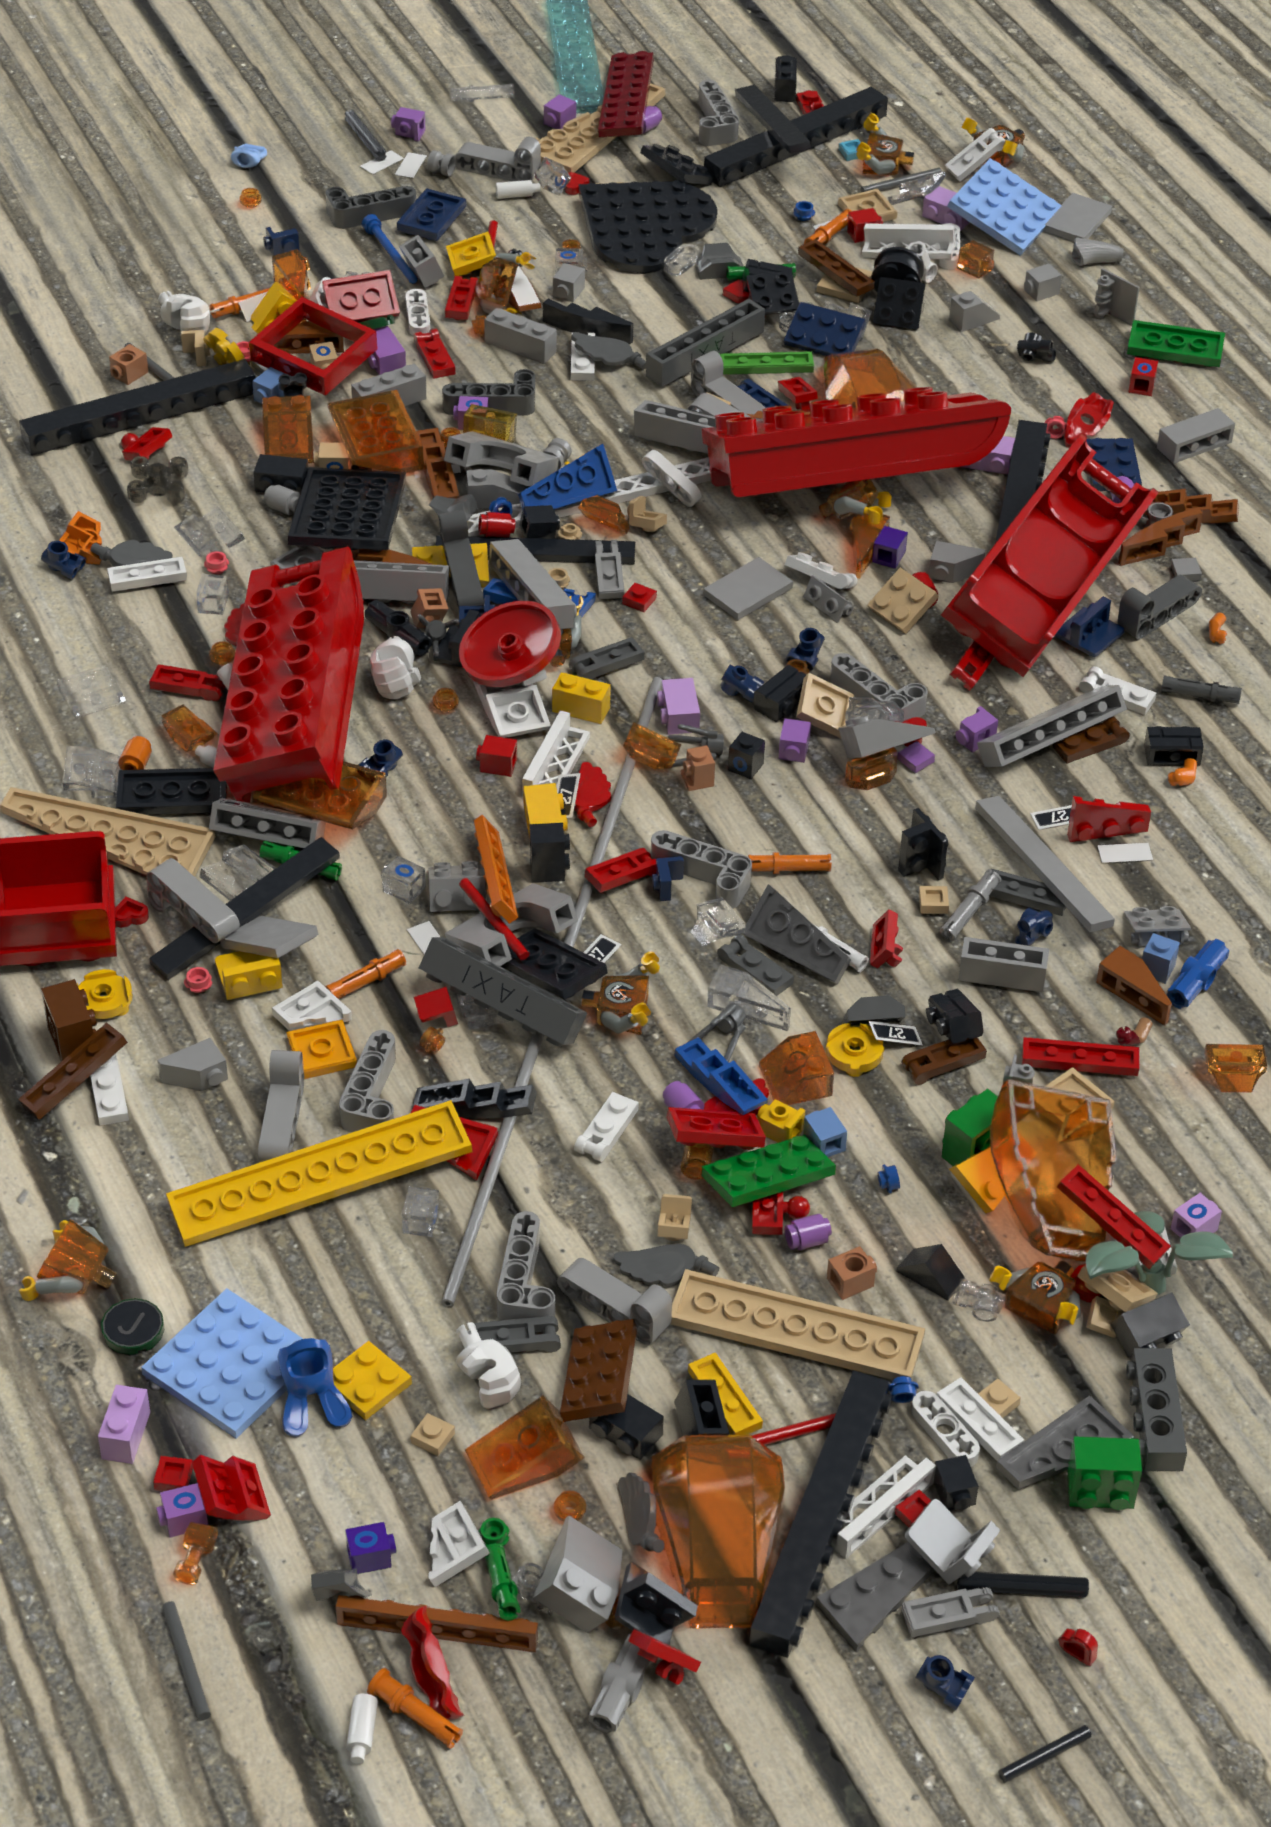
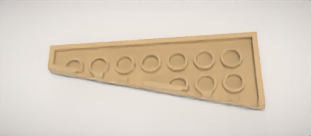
M650 83L647 106H654L665 96V88ZM602 105L598 106L597 111L592 114L586 112L564 123L562 129L548 131L547 136L542 139L536 137L535 139L538 140L541 147V164L563 173L576 172L617 136L599 137L598 126Z
M10 787L0 804L1 813L49 834L101 831L105 834L108 859L146 876L149 871L166 860L173 858L195 877L216 837L215 830L207 827Z

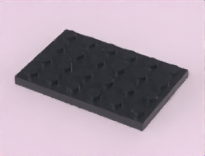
M309 467L288 533V545H295L300 548L318 546L324 549L350 547L351 550L371 549L377 552L389 550L406 483V472Z

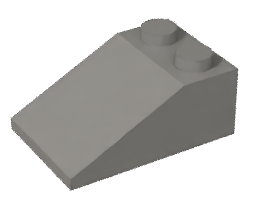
M867 715L845 720L846 725L838 728L847 758H862L936 733L935 729L931 727L883 719H868Z
M566 1517L533 1598L585 1632H590L608 1620L619 1590L623 1550L573 1517Z

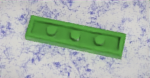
M812 352L720 354L723 360V375L814 372Z

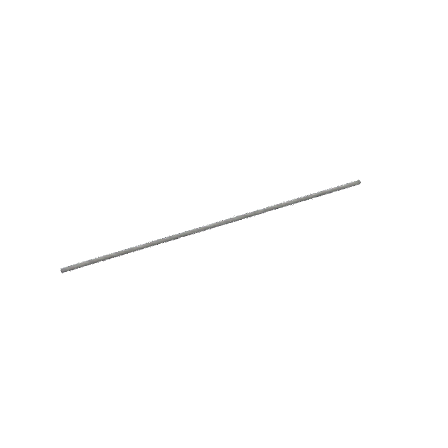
M654 677L589 867L603 862L657 701V691H660L662 686V679L660 677ZM586 878L575 907L578 921L569 926L564 939V943L572 947L575 945L594 888ZM540 1032L532 1034L515 1087L528 1085L544 1034ZM517 1116L505 1117L503 1119L442 1299V1304L445 1307H453Z

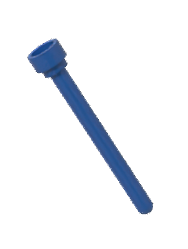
M374 214L367 215L362 220L364 230L377 238L411 284H415L418 280L417 276L381 230L382 223L379 218Z

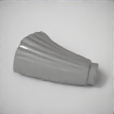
M1075 238L1072 259L1079 266L1092 263L1122 262L1124 248H1119V246L1102 241Z

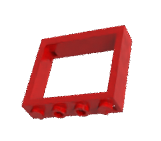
M302 296L249 341L251 361L266 368L272 367L289 376L304 373L307 376V387L324 396L378 349L375 330ZM304 319L355 342L324 370L274 346Z

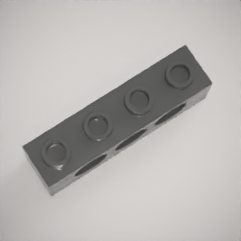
M1134 1348L1132 1361H1127L1126 1376L1127 1380H1132L1133 1387H1130L1131 1406H1136V1413L1133 1415L1134 1432H1139L1140 1454L1141 1458H1143L1144 1471H1183L1187 1447L1172 1348Z

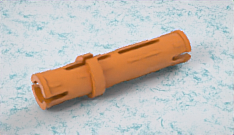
M845 209L825 226L818 227L813 235L804 240V244L815 239L822 244L828 243L832 236L847 226L848 212L852 211Z
M270 288L240 297L231 296L226 301L210 304V311L219 309V311L212 312L211 315L216 319L231 313L233 315L239 314L241 311L239 302L265 293Z
M773 852L772 855H748L752 862V871H772L773 874H779L780 871L829 872L832 866V862H830L831 854L779 855V852Z
M397 949L380 959H372L365 967L325 987L340 999L375 980L381 981L385 979L386 975L405 966V956Z

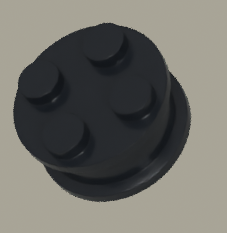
M906 247L884 249L877 255L874 262V269L871 275V279L875 281L874 290L878 293L881 277L921 283L924 264L915 252Z

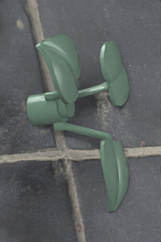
M1150 1211L1134 1213L1158 1235L1163 1233L1165 1224L1160 1215ZM1206 1231L1193 1232L1182 1236L1180 1244L1173 1245L1166 1267L1159 1260L1149 1270L1145 1265H1140L1139 1254L1131 1246L1124 1247L1120 1242L1108 1241L1096 1244L1089 1250L1086 1257V1268L1089 1278L1092 1279L1101 1274L1122 1271L1135 1266L1139 1275V1281L1146 1284L1159 1295L1167 1289L1166 1277H1171V1267L1175 1256L1182 1260L1233 1258V1252L1217 1234Z

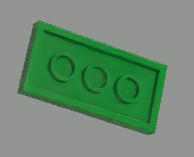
M1133 320L1127 354L1136 357L1178 361L1184 364L1192 363L1206 367H1220L1225 333Z
M801 1135L702 1166V1177L731 1207H735L835 1175L836 1165L805 1135Z

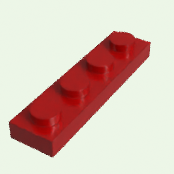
M1023 1037L1022 1065L1029 1064L1036 1068L1069 1070L1073 1067L1075 1070L1082 1072L1138 1076L1140 1069V1047Z
M1079 1164L1057 1185V1188L1116 1241L1122 1243L1124 1247L1131 1246L1139 1254V1261L1149 1270L1170 1249V1244Z

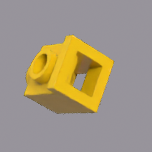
M775 1099L770 1105L764 1104L761 1106L757 1119L765 1136L779 1143L801 1134L804 1128L805 1110L802 1108L796 1110Z

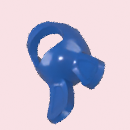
M301 1339L279 1349L277 1356L278 1365L288 1392L282 1418L284 1432L293 1437L304 1434L308 1428L307 1396L313 1394L319 1396L327 1420L334 1427H345L352 1419V1411L341 1392L334 1385L332 1353L326 1339Z

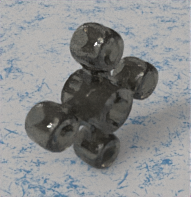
M137 456L132 459L130 464L132 475L137 479L145 480H133L128 484L127 494L131 502L141 503L145 501L148 492L153 496L166 495L167 500L171 503H180L184 500V484L178 480L171 481V479H183L188 475V462L185 458L180 456L173 457L169 461L168 467L161 463L150 465L149 460L143 456Z

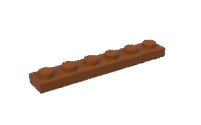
M338 1595L336 1603L337 1625L401 1634V1628L407 1618L419 1607L427 1605L418 1604L414 1606L400 1604L393 1600L378 1601L365 1599L358 1595ZM429 1606L426 1607L427 1616L432 1623V1633L437 1639L536 1653L538 1643L537 1622H530L524 1618L507 1621L493 1614L479 1615L465 1613L458 1609L443 1610L430 1608Z

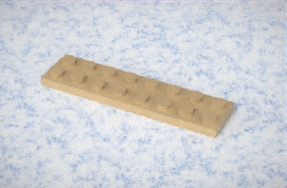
M687 1269L684 1271L672 1304L671 1325L891 1380L901 1376H907L912 1379L925 1336V1328Z

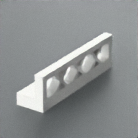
M865 224V244L862 250V258H876L884 249L890 247L907 248L910 243L921 241L925 243L930 259H951L956 245L954 225ZM939 249H947V251H937V250H939Z
M560 711L522 778V789L523 786L556 783L557 787L558 776L550 778L548 773L559 770L561 775L570 774L590 738V732L570 727V713ZM568 736L579 738L580 740L569 744L566 739ZM564 753L570 755V758L559 761L557 758L558 755Z
M906 1455L854 1499L850 1514H842L841 1520L845 1521L844 1529L838 1533L837 1540L833 1539L831 1542V1546L835 1548L834 1550L847 1559L896 1516L895 1506L919 1489L924 1492L934 1483L936 1465L928 1458H925L918 1465ZM904 1468L908 1469L910 1472L897 1482V1474ZM888 1490L875 1501V1493L877 1491ZM858 1508L866 1509L853 1520V1512Z

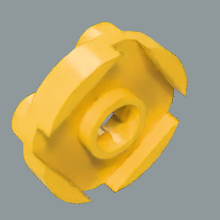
M215 327L203 340L215 352L213 357L219 365H224L245 359L234 341L232 343L227 341L225 338L228 335L223 330Z
M109 969L92 971L84 976V981L79 984L78 988L79 990H85L89 1006H86L87 1010L93 1009L96 1019H108L128 1013L133 994L131 983L126 976L122 978L116 974V971ZM106 992L107 996H100V993Z
M851 1023L841 1024L835 1027L828 1035L826 1057L829 1061L852 1077L861 1076L863 1072L876 1068L883 1059V1041L875 1039L869 1025L860 1023V1027H850ZM849 1046L854 1048L859 1046L860 1050H852Z

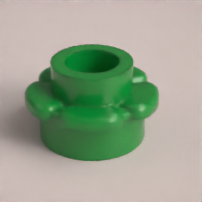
M499 1518L485 1520L478 1530L486 1547L494 1543L504 1547L509 1541L508 1534L510 1530L505 1522Z

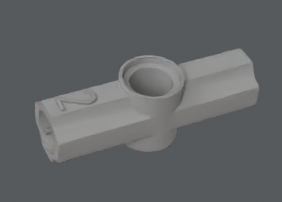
M631 1634L625 1640L615 1663L611 1662L608 1665L602 1679L601 1692L589 1714V1722L597 1730L605 1733L616 1732L629 1703L636 1701L643 1684L644 1672L650 1660L637 1654L640 1649L639 1647L628 1642Z

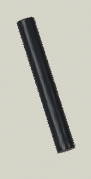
M1083 1725L998 1770L1001 1780L1006 1783L1091 1738L1092 1735L1089 1728Z

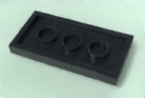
M213 768L119 770L116 809L144 815L211 813L213 802L221 798H227L226 781L219 782Z
M536 928L517 938L527 949L529 956L525 960H520L508 945L512 960L500 966L563 1000L574 996L583 988L595 983L598 979L608 974L605 963Z

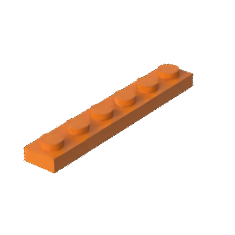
M481 815L474 820L476 829L474 835L479 843L477 849L482 857L480 863L485 871L483 877L488 884L486 891L491 898L490 908L498 918L502 916L510 924L518 918L500 835L498 830Z

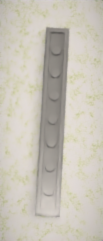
M1000 796L976 801L975 809L1089 932L1114 926L1115 918Z

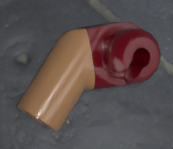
M1145 1017L1140 1018L1135 1030L1132 1031L1127 1026L1124 1029L1120 1027L1116 1031L1118 1043L1122 1046L1144 1043L1153 1026L1152 1021Z

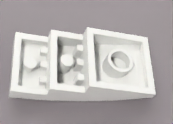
M473 681L485 712L498 737L506 738L551 728L537 685L523 686L518 683L506 687H488Z

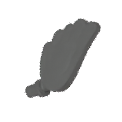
M573 332L571 336L572 341L575 342V348L582 350V353L589 355L594 361H602L607 366L622 365L630 362L641 370L646 369V361L641 357V354L633 352L632 347L622 340L590 336L578 332Z
M137 540L122 542L112 549L94 543L90 549L101 560H109L113 567L173 558L171 552L165 551L161 547H155L150 542L139 543Z
M667 1244L638 1251L617 1252L613 1258L615 1264L620 1266L622 1275L631 1276L635 1281H643L647 1286L661 1284L666 1288L679 1284L685 1269L695 1270L699 1273L704 1272L711 1276H717L720 1269L719 1266L709 1262L708 1257L704 1255L696 1256L694 1251L684 1244Z
M628 1473L626 1477L619 1479L618 1487L623 1501L629 1539L633 1545L641 1546L649 1552L655 1551L659 1553L663 1551L665 1543L654 1533L656 1527V1497L651 1493L650 1485L647 1481H643L642 1477L637 1476L636 1473Z

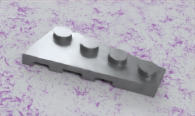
M767 885L742 934L838 984L851 958L771 885Z
M1088 1396L997 1461L996 1469L1017 1489L1068 1470L1074 1436L1134 1439L1135 1436L1091 1396Z
M907 1542L819 1595L816 1605L857 1652L871 1633L875 1634L883 1625V1621L893 1611L896 1612L904 1603V1599L912 1591H916L935 1569Z

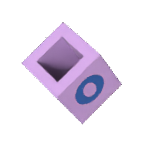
M1199 1193L1174 1210L1171 1230L1180 1238L1193 1232L1206 1231L1214 1233L1218 1230L1222 1211L1213 1201L1208 1200Z

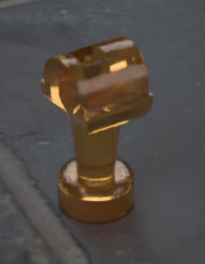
M195 1522L189 1523L183 1541V1548L187 1550L185 1560L177 1562L173 1571V1576L176 1580L188 1585L198 1583L202 1571L198 1563L203 1554L212 1553L218 1535L217 1527Z

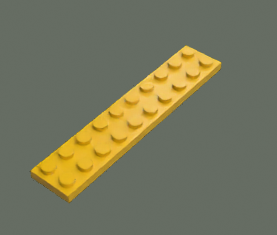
M450 1100L166 1193V1197L184 1246L187 1247L472 1152V1145Z

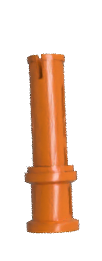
M387 1668L379 1670L370 1681L367 1694L379 1697L389 1705V1709L393 1713L400 1714L402 1712L443 1742L449 1749L455 1746V1743L452 1742L453 1740L458 1743L463 1734L461 1728L455 1726L414 1696L413 1688L408 1684L402 1685L390 1676L391 1673Z

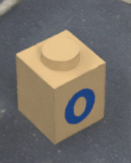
M333 342L309 345L310 363L323 370L338 358Z
M320 442L319 452L314 453V466L319 468L350 469L349 443Z

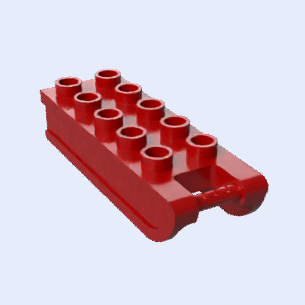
M917 387L903 390L904 402H900V398H886L885 393H874L857 396L858 408H852L851 404H839V400L834 399L814 401L810 403V414L804 415V411H792V406L762 409L763 421H756V417H744L743 412L723 413L715 415L716 427L703 428L701 430L703 444L708 445L711 483L716 487L731 485V493L734 496L744 497L971 465L983 459L999 444L1009 424L1011 407L1006 402L996 399L988 400L985 396L972 392L947 396L945 391L933 392L932 387Z
M1083 434L1073 442L941 614L943 618L953 624L960 634L973 639L993 654L1001 665L1011 668L1022 677L1033 666L1159 493L1155 488L1147 489L1137 482L1130 488L1094 461L1092 458L1097 452L1087 444V437ZM1082 471L1122 500L1121 503H1114L1086 482L1081 476Z
M350 547L322 553L321 560L281 570L275 564L252 570L250 573L213 768L219 782L226 781L236 801L250 803L253 791L309 778L323 779L330 790L339 789L364 624L362 591ZM299 582L297 585L284 588V585Z
M101 831L0 838V966L19 964L36 966L43 962L68 960L88 962L99 958L117 957L115 875L113 865H108L105 834Z

